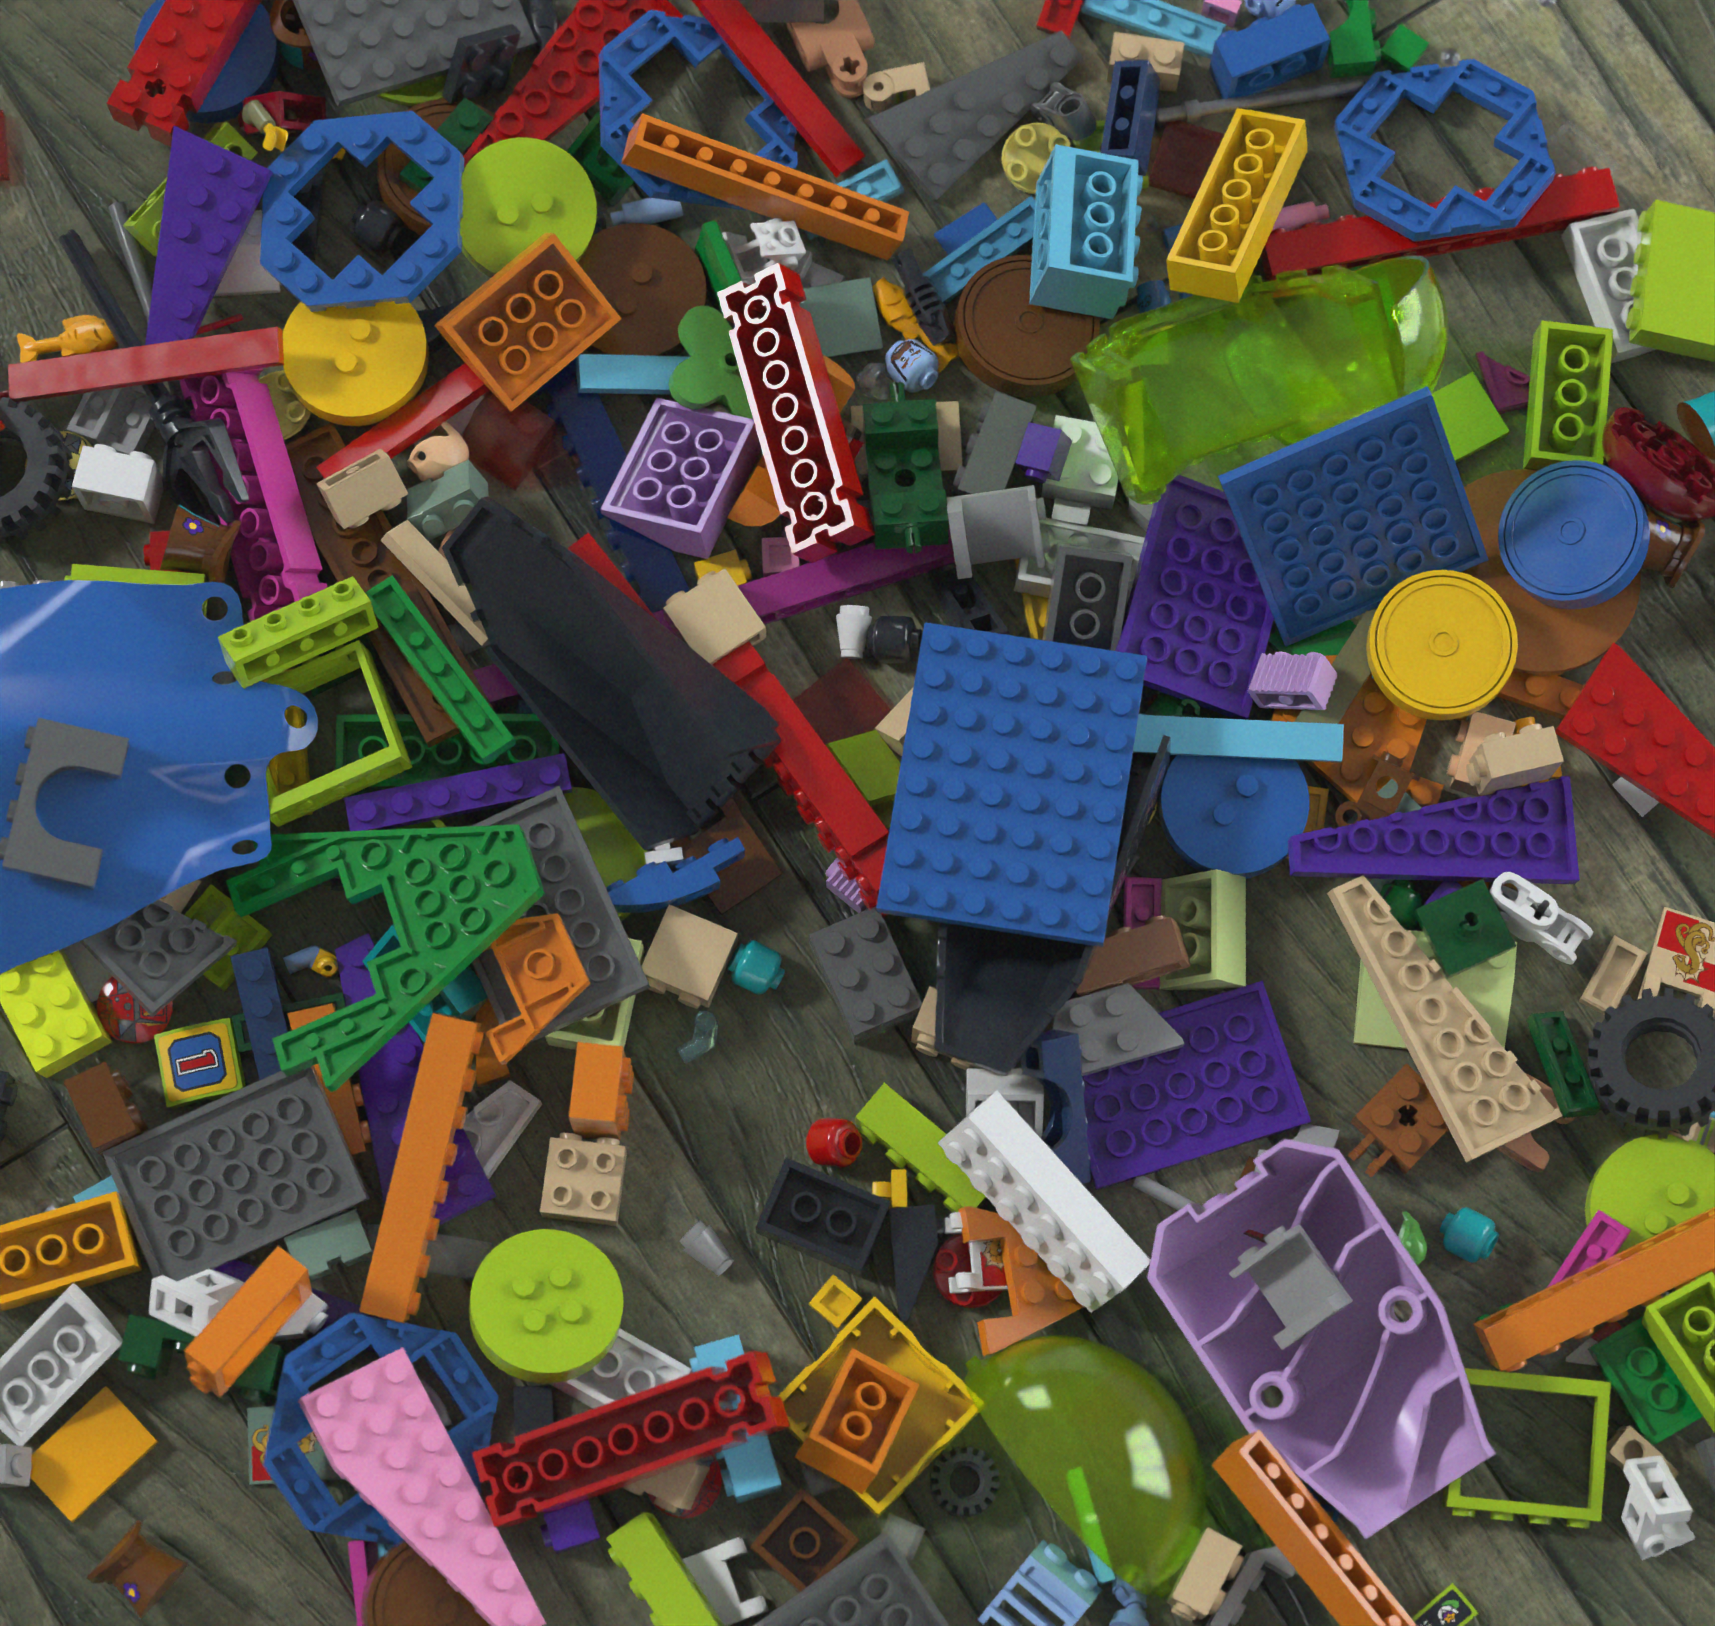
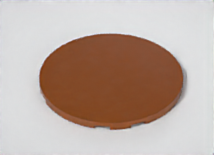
M1514 469L1489 474L1464 487L1489 560L1464 570L1462 573L1471 575L1489 585L1509 608L1515 622L1518 638L1517 657L1513 671L1530 673L1533 676H1552L1591 664L1603 656L1613 642L1616 643L1629 626L1639 601L1641 589L1640 570L1630 584L1620 593L1592 607L1560 609L1535 600L1518 585L1505 567L1499 550L1498 529L1502 512L1513 492L1524 480L1539 470Z

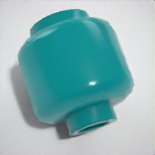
M751 940L745 945L740 943L727 966V970L731 971L732 982L756 995L764 994L769 987L776 990L785 973V970L780 968L782 960L780 953L755 940Z
M1469 1207L1461 1208L1455 1215L1449 1212L1439 1230L1440 1233L1444 1234V1249L1470 1263H1476L1481 1258L1486 1260L1493 1251L1499 1237V1233L1495 1232L1494 1221Z

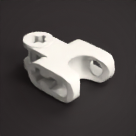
M1512 872L1502 873L1494 880L1489 890L1495 904L1504 911L1500 912L1509 932L1523 941L1535 942L1561 962L1573 964L1577 959L1574 952L1582 939L1589 940L1593 935L1592 929L1585 922L1560 909L1550 895ZM1503 884H1513L1517 888L1518 892L1509 887L1504 886ZM1568 934H1571V937L1569 938V940H1568L1567 943L1565 944V943H1564L1565 938L1567 937Z

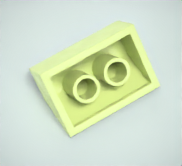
M1215 869L1163 879L1161 915L1166 916V918L1172 917L1179 924L1191 967L1160 976V989L1220 991L1245 987L1246 877Z

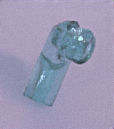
M703 1010L696 1014L694 1018L695 1029L693 1039L676 1048L684 1064L710 1051L716 1044L719 1024L717 1018L710 1011Z

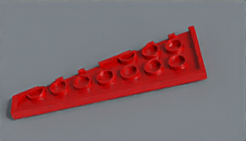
M579 0L574 6L573 12L564 24L559 26L534 60L532 67L525 77L514 87V91L508 100L497 110L488 127L477 137L463 156L464 167L477 153L498 141L527 137L548 142L600 100L599 53L604 46L649 10L663 11L665 16L683 18V15L668 0Z
M1613 642L1555 730L1556 734L1715 839V747L1624 650Z

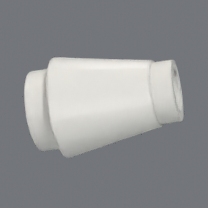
M842 605L840 606V614H836L841 658L863 659L868 629L872 621V617L869 616V607Z

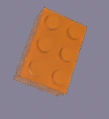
M577 1042L569 1119L574 1134L581 1135L583 1138L597 1139L599 1137H606L620 1141L621 1131H628L630 1109H628L627 1095L625 1094H632L634 1072H632L631 1058H626L623 1046Z
M852 1348L839 1367L795 1458L863 1495L877 1475L918 1390L919 1384Z

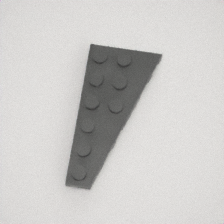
M1059 31L881 113L864 119V121L932 200H937L1030 110V106L1033 103H1038L1050 91V86L1054 82H1059L1084 57L1064 33Z
M159 899L110 928L79 941L151 1017L162 1010L237 945L236 940L227 935L222 936L214 932L197 919L192 920L173 910L172 906Z

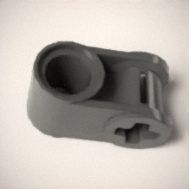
M1054 82L1050 86V92L1039 103L1035 102L1030 106V112L1038 123L1051 125L1072 140H1083L1096 130V119L1083 95L1066 88L1058 82Z

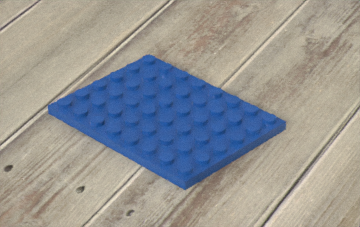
M924 622L876 912L1103 947L1147 656Z

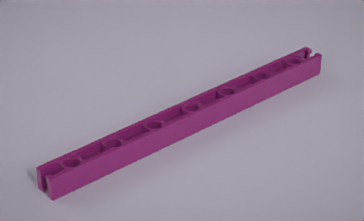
M950 525L948 544L922 546V550L919 553H915V547H913V554L908 553L906 547L875 550L873 542L823 558L814 563L801 565L739 585L738 588L763 624L766 625L955 563ZM663 610L653 613L663 626L676 635L664 619ZM496 664L473 670L494 712L516 705L517 700H524Z

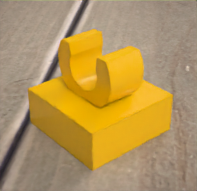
M906 1169L891 1170V1182H872V1194L886 1200H891V1208L907 1207Z
M833 1274L809 1302V1306L835 1328L839 1329L861 1303L862 1298Z

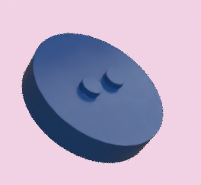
M156 0L141 19L135 36L134 54L165 0ZM261 3L258 5L198 113L188 111L186 114L188 121L217 123L234 119L243 110V101L246 97L269 92L277 76L280 49L278 39L270 25V16Z
M1583 460L1564 461L1549 465L1524 480L1507 501L1498 529L1500 554L1510 575L1532 598L1548 606L1560 609L1592 607L1620 593L1630 584L1642 567L1650 541V527L1646 510L1630 484L1614 470L1599 463Z
M1177 755L1167 770L1159 795V817L1163 832L1169 844L1181 859L1200 872L1218 869L1246 878H1252L1268 872L1285 860L1289 855L1288 839L1293 835L1303 833L1309 814L1308 787L1304 774L1296 760Z

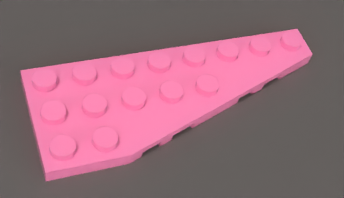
M403 1348L298 1400L333 1470L343 1480L346 1479L360 1493L359 1496L368 1505L371 1504L389 1521L388 1524L430 1566L433 1565L447 1579L446 1582L456 1592L459 1591L476 1607V1611L491 1626H543L546 1624L500 1533L493 1526L487 1508Z

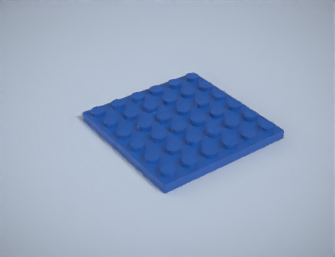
M1428 386L1218 476L1285 647L1359 616L1366 611L1377 608L1391 589L1413 575L1432 570L1462 572L1489 560L1436 404Z

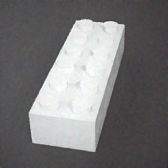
M997 1090L938 1142L947 1158L962 1169L970 1178L974 1188L982 1192L996 1207L997 1213L1018 1231L1024 1243L1036 1251L1046 1262L1050 1272L1060 1278L1073 1292L1076 1301L1085 1306L1091 1313L1124 1290L1150 1264L1151 1260Z

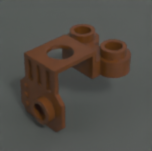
M1383 751L1381 757L1373 754L1372 758L1379 761L1358 802L1346 801L1337 808L1335 814L1339 827L1355 824L1361 820L1368 819L1370 821L1388 817L1390 814L1395 813L1411 780L1419 781L1420 777L1413 771L1409 772L1401 768L1403 760ZM1383 776L1394 778L1398 784V790L1391 798H1383L1376 792V782ZM1348 809L1356 811L1358 815L1357 820L1351 824L1343 819V813Z

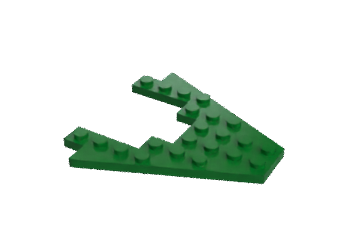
M519 824L270 834L271 851L266 857L259 860L260 866L226 881L235 912L240 917H244L338 875L341 877L346 897L352 905L384 891L401 947L367 962L376 994L272 1039L281 1071L287 1077L319 1063L325 1087L330 1092L336 1091L545 894L525 832ZM253 841V844H254V847H255V850H256L257 847H258V844H257L255 841Z

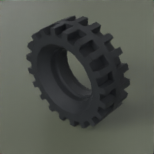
M2 397L0 402V419L6 428L0 431V438L15 439L21 443L27 453L28 460L25 474L16 488L0 497V544L9 543V536L15 535L21 541L28 539L27 529L33 526L41 532L47 527L43 519L49 513L56 517L60 514L62 510L56 506V503L60 497L69 499L71 491L65 486L66 479H74V470L67 463V460L72 459L73 456L71 450L63 443L66 440L64 436L40 412H36L27 403L21 401L18 405L10 398Z
M1650 988L1642 990V998L1634 1001L1630 994L1622 997L1621 1006L1617 1009L1610 1005L1605 1010L1603 1022H1596L1593 1028L1592 1041L1589 1040L1588 1076L1596 1097L1601 1101V1111L1605 1115L1612 1112L1616 1116V1125L1623 1129L1627 1123L1636 1126V1135L1645 1137L1647 1130L1658 1131L1659 1139H1667L1668 1131L1676 1129L1679 1130L1681 1136L1690 1133V1126L1698 1123L1702 1128L1709 1123V1115L1713 1111L1715 1112L1714 1009L1708 1004L1702 1009L1696 1006L1695 996L1689 993L1686 994L1684 1000L1674 998V989L1665 988L1664 996L1653 997ZM1654 1031L1671 1032L1684 1038L1691 1045L1697 1059L1696 1068L1690 1079L1680 1086L1670 1089L1649 1088L1637 1082L1627 1069L1625 1054L1632 1041L1640 1035Z

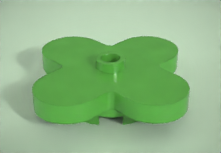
M696 306L690 309L682 318L678 327L679 339L690 357L679 363L669 378V390L672 397L677 403L688 409H702L716 402L724 404V407L732 415L753 419L728 332L732 330L731 326L724 316L712 307Z

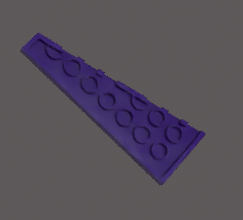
M1561 776L1559 779L1542 783L1539 781L1529 783L1527 786L1507 790V788L1497 790L1492 794L1474 798L1470 796L1429 805L1406 813L1397 812L1390 814L1388 817L1370 821L1368 819L1361 820L1355 824L1332 829V827L1293 835L1288 839L1290 876L1358 878L1364 875L1365 878L1471 882L1483 879L1484 882H1494L1502 873L1512 872L1530 883L1574 885L1580 880L1570 776Z
M369 933L335 949L346 1007L376 994L370 972L362 962L375 946ZM409 1022L358 1069L384 1206L424 1049L419 1035ZM456 1128L453 1143L458 1144L457 1155L453 1166H447L444 1181L449 1182V1187L444 1203L437 1204L434 1217L440 1219L439 1225L497 1197L464 1128Z

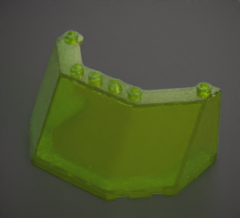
M1340 265L1322 268L1323 274L1308 276L1306 269L1280 272L1276 275L1277 280L1262 282L1261 275L1251 276L1239 303L1193 295L1115 322L1109 327L1110 335L1108 337L1106 334L1099 335L1086 345L1088 353L1084 355V352H1079L1070 358L1072 367L1125 495L1137 504L1148 505L1155 503L1161 499V494L1166 492V485L1188 466L1202 463L1205 460V456L1216 452L1217 454L1231 453L1238 449L1239 444L1247 441L1254 443L1265 441L1271 438V433L1281 429L1285 431L1296 430L1305 425L1304 422L1356 417L1406 396L1379 283Z

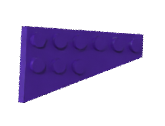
M176 126L173 128L145 345L193 339L273 174L271 170Z

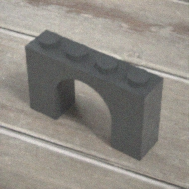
M39 717L36 727L29 725L24 748L30 749L27 764L20 762L15 785L21 786L18 801L11 799L6 822L12 823L9 838L2 836L0 842V859L3 860L2 867L4 870L91 890L95 889L103 855L102 849L60 840L50 835L37 819L36 800L43 785L50 778L64 771L79 770L121 780L129 747V738Z

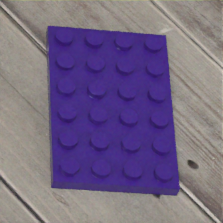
M1166 470L1160 479L1123 618L1121 637L1115 651L1147 656L1144 686L1182 700L1192 699L1201 707L1233 719L1247 720L1253 702L1252 697L1247 691L1262 653L1265 654L1274 618L1224 491Z
M1263 981L1158 1013L1183 1038V1047L1082 1076L1085 1085L1083 1094L1085 1116L1088 1122L1086 1131L1087 1144L1091 1159L1089 1169L1096 1191L1135 1179L1139 1176H1145L1292 1130L1311 1122Z

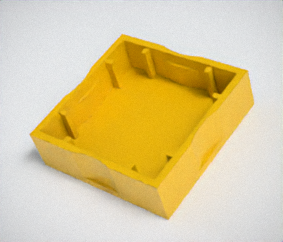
M874 1296L837 1334L835 1340L817 1361L805 1367L777 1397L782 1398L790 1427L786 1429L802 1443L839 1367L852 1348L919 1384L918 1390L877 1475L863 1495L844 1485L879 1518L984 1408L985 1402L951 1369L927 1353L914 1334Z

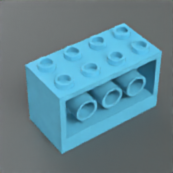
M1055 144L1036 183L1029 304L1113 319L1118 308L1125 306L1128 290L1136 286L1139 271L1138 267L1134 266V258L1137 256L1140 245V237L1135 235V227L1138 226L1141 217V206L1137 205V197L1140 195L1143 177L1138 175L1139 160Z

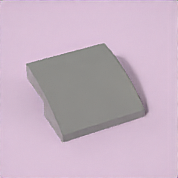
M141 385L84 393L66 430L82 436L92 444L110 446L117 453L130 455L132 451L142 453L155 427V421H152L148 413L152 403Z

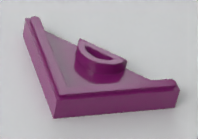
M1482 351L1476 352L1475 356L1489 399L1499 415L1527 408L1530 376L1509 365L1504 366L1485 356V353Z

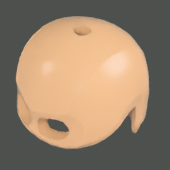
M445 421L434 430L429 438L420 442L414 448L410 458L407 460V466L420 480L425 481L432 478L436 481L444 477L446 470L468 460L469 449L458 431ZM421 451L426 454V458L423 461L418 458V454Z

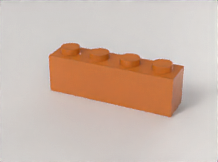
M331 1003L288 1013L291 1030L336 1012L335 1004ZM319 1063L314 1065L351 1155L368 1151L366 1143L372 1142L368 1120L361 1121L358 1106L364 1105L360 1084H353L350 1077L336 1091L330 1092L325 1087Z

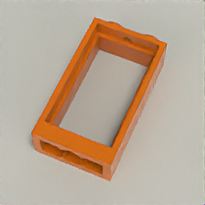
M278 1246L184 1350L188 1363L187 1369L192 1375L190 1381L205 1394L212 1391L220 1398L312 1295L308 1269Z

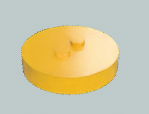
M394 301L375 303V306L347 309L345 306L327 307V311L311 312L300 302L291 313L283 330V369L294 395L310 412L331 423L345 426H365L383 421L415 398L427 374L429 365L427 338L421 319L410 303L395 304Z
M1432 570L1403 580L1383 598L1368 630L1366 650L1369 668L1376 684L1396 706L1412 715L1425 719L1453 720L1479 711L1499 694L1514 668L1518 650V638L1515 622L1509 608L1489 585L1462 572Z

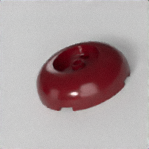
M1627 407L1616 409L1606 422L1602 435V449L1610 469L1620 474L1630 484L1641 501L1664 515L1683 521H1702L1715 516L1714 463L1688 439L1659 420L1656 425H1653L1643 420L1645 415L1642 411Z

